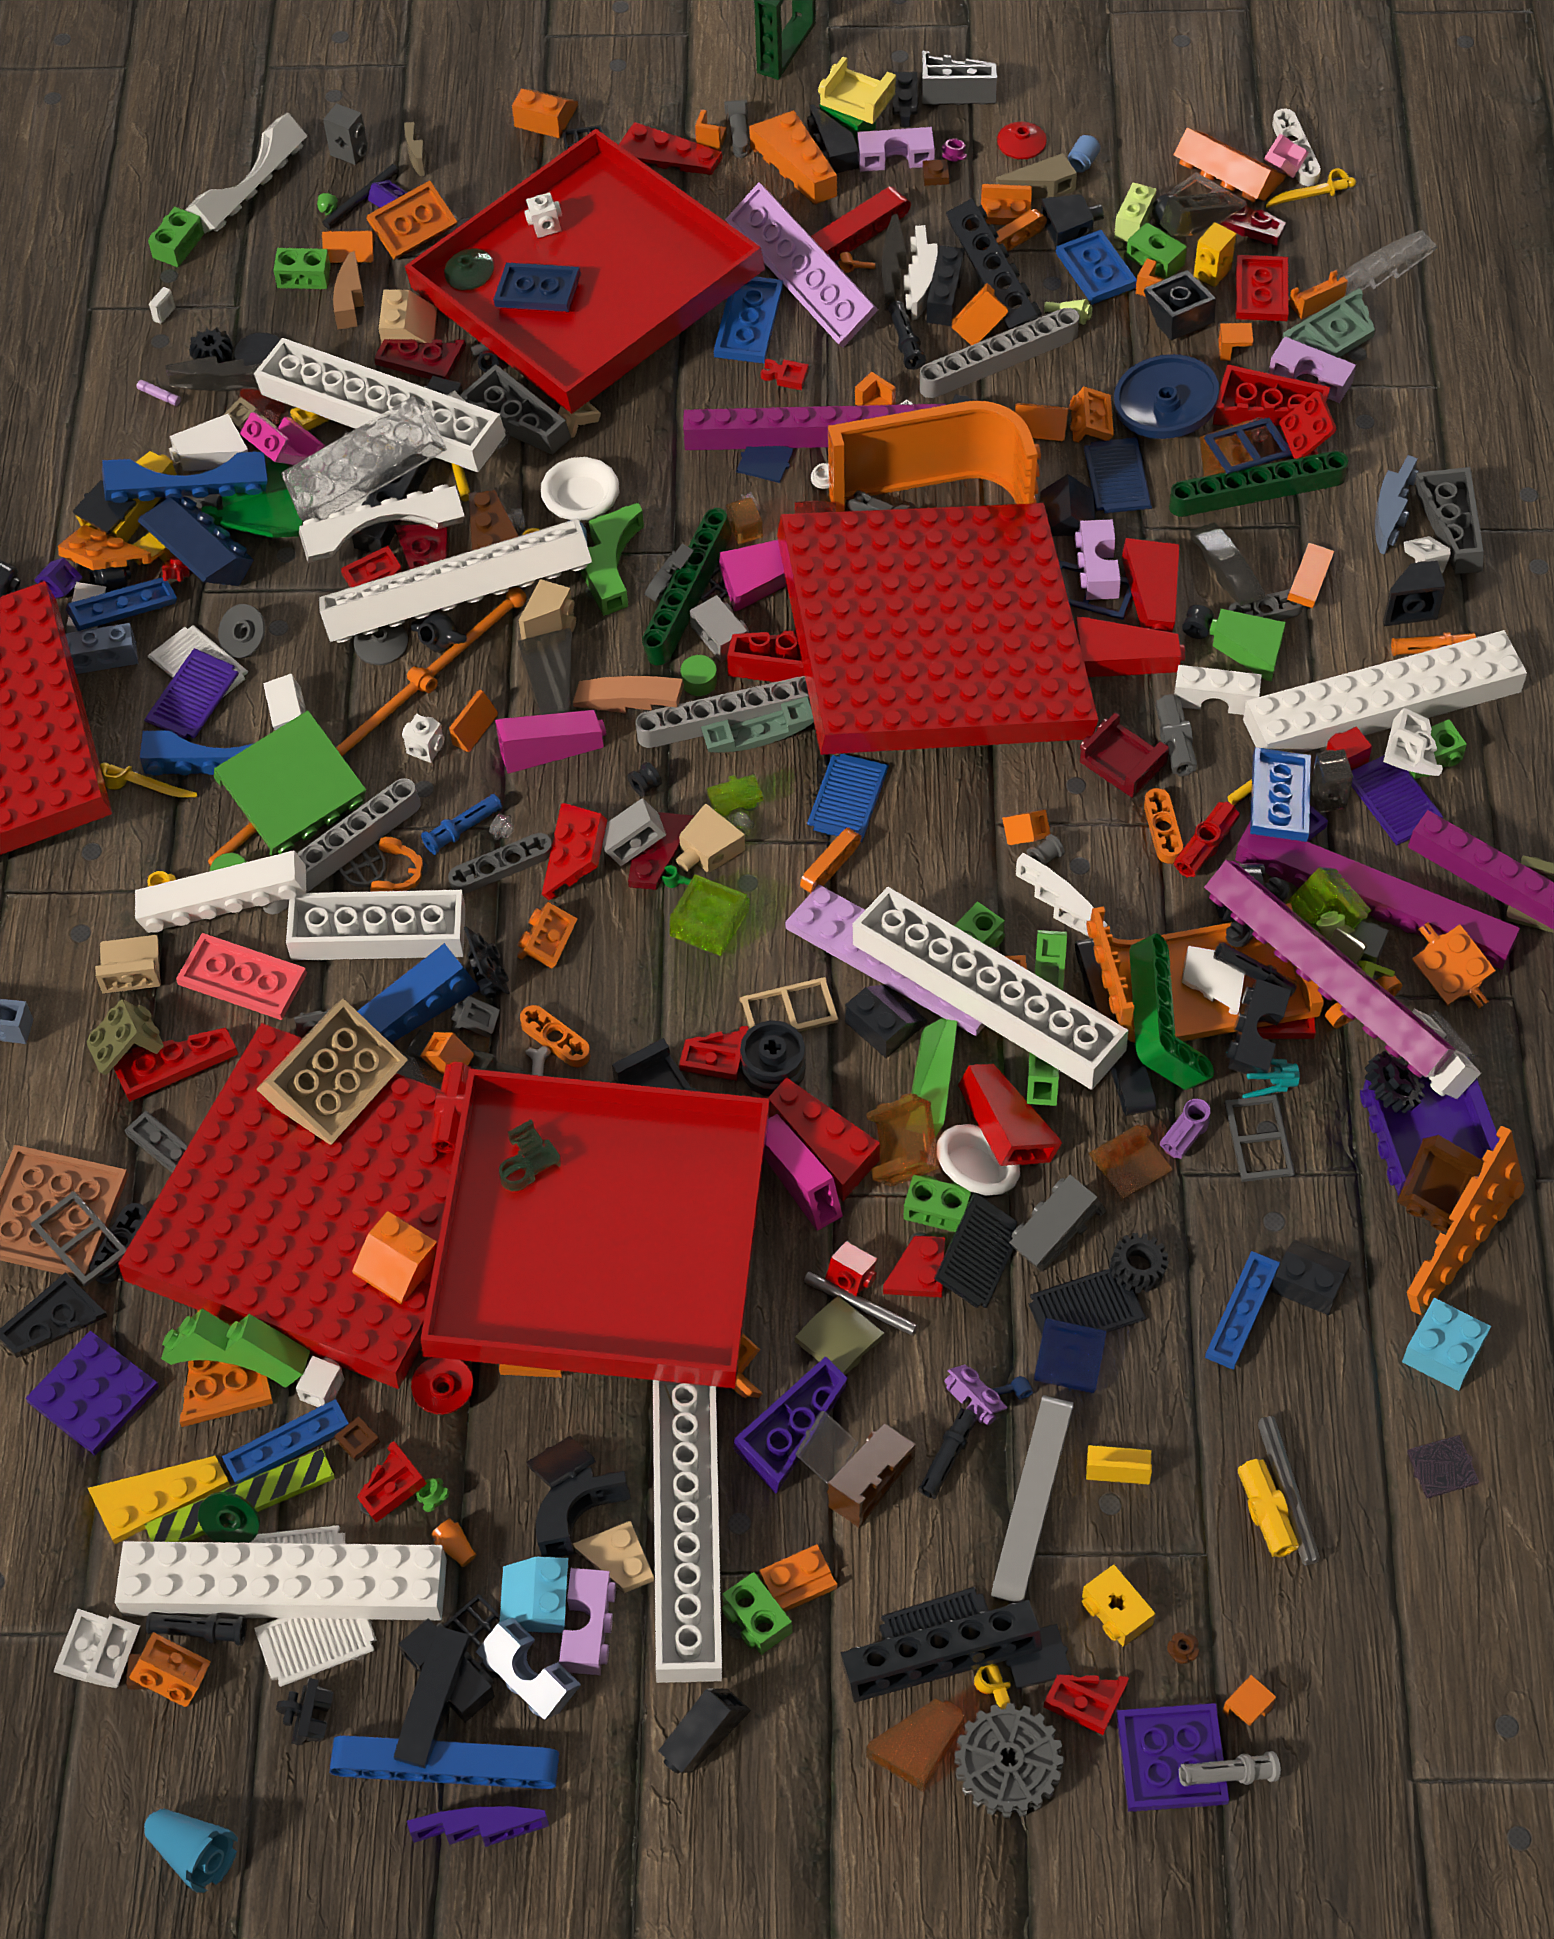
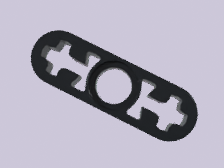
M131 1203L125 1206L110 1229L116 1238L125 1237L128 1239V1243L125 1246L126 1249L148 1214L146 1208L139 1203ZM139 1214L141 1217L140 1221L134 1220L131 1224L129 1218L136 1217ZM107 1236L91 1261V1272L109 1259L107 1253L112 1256L119 1251L112 1248V1242ZM120 1260L110 1267V1270H106L95 1280L101 1284H108L116 1280L121 1272L118 1264Z

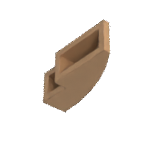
M355 251L350 252L343 262L334 287L333 305L337 329L357 327L355 307L364 306Z

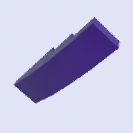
M512 1806L471 1807L442 1811L407 1820L409 1832L414 1843L443 1833L446 1834L449 1845L481 1835L485 1847L549 1826L545 1810Z

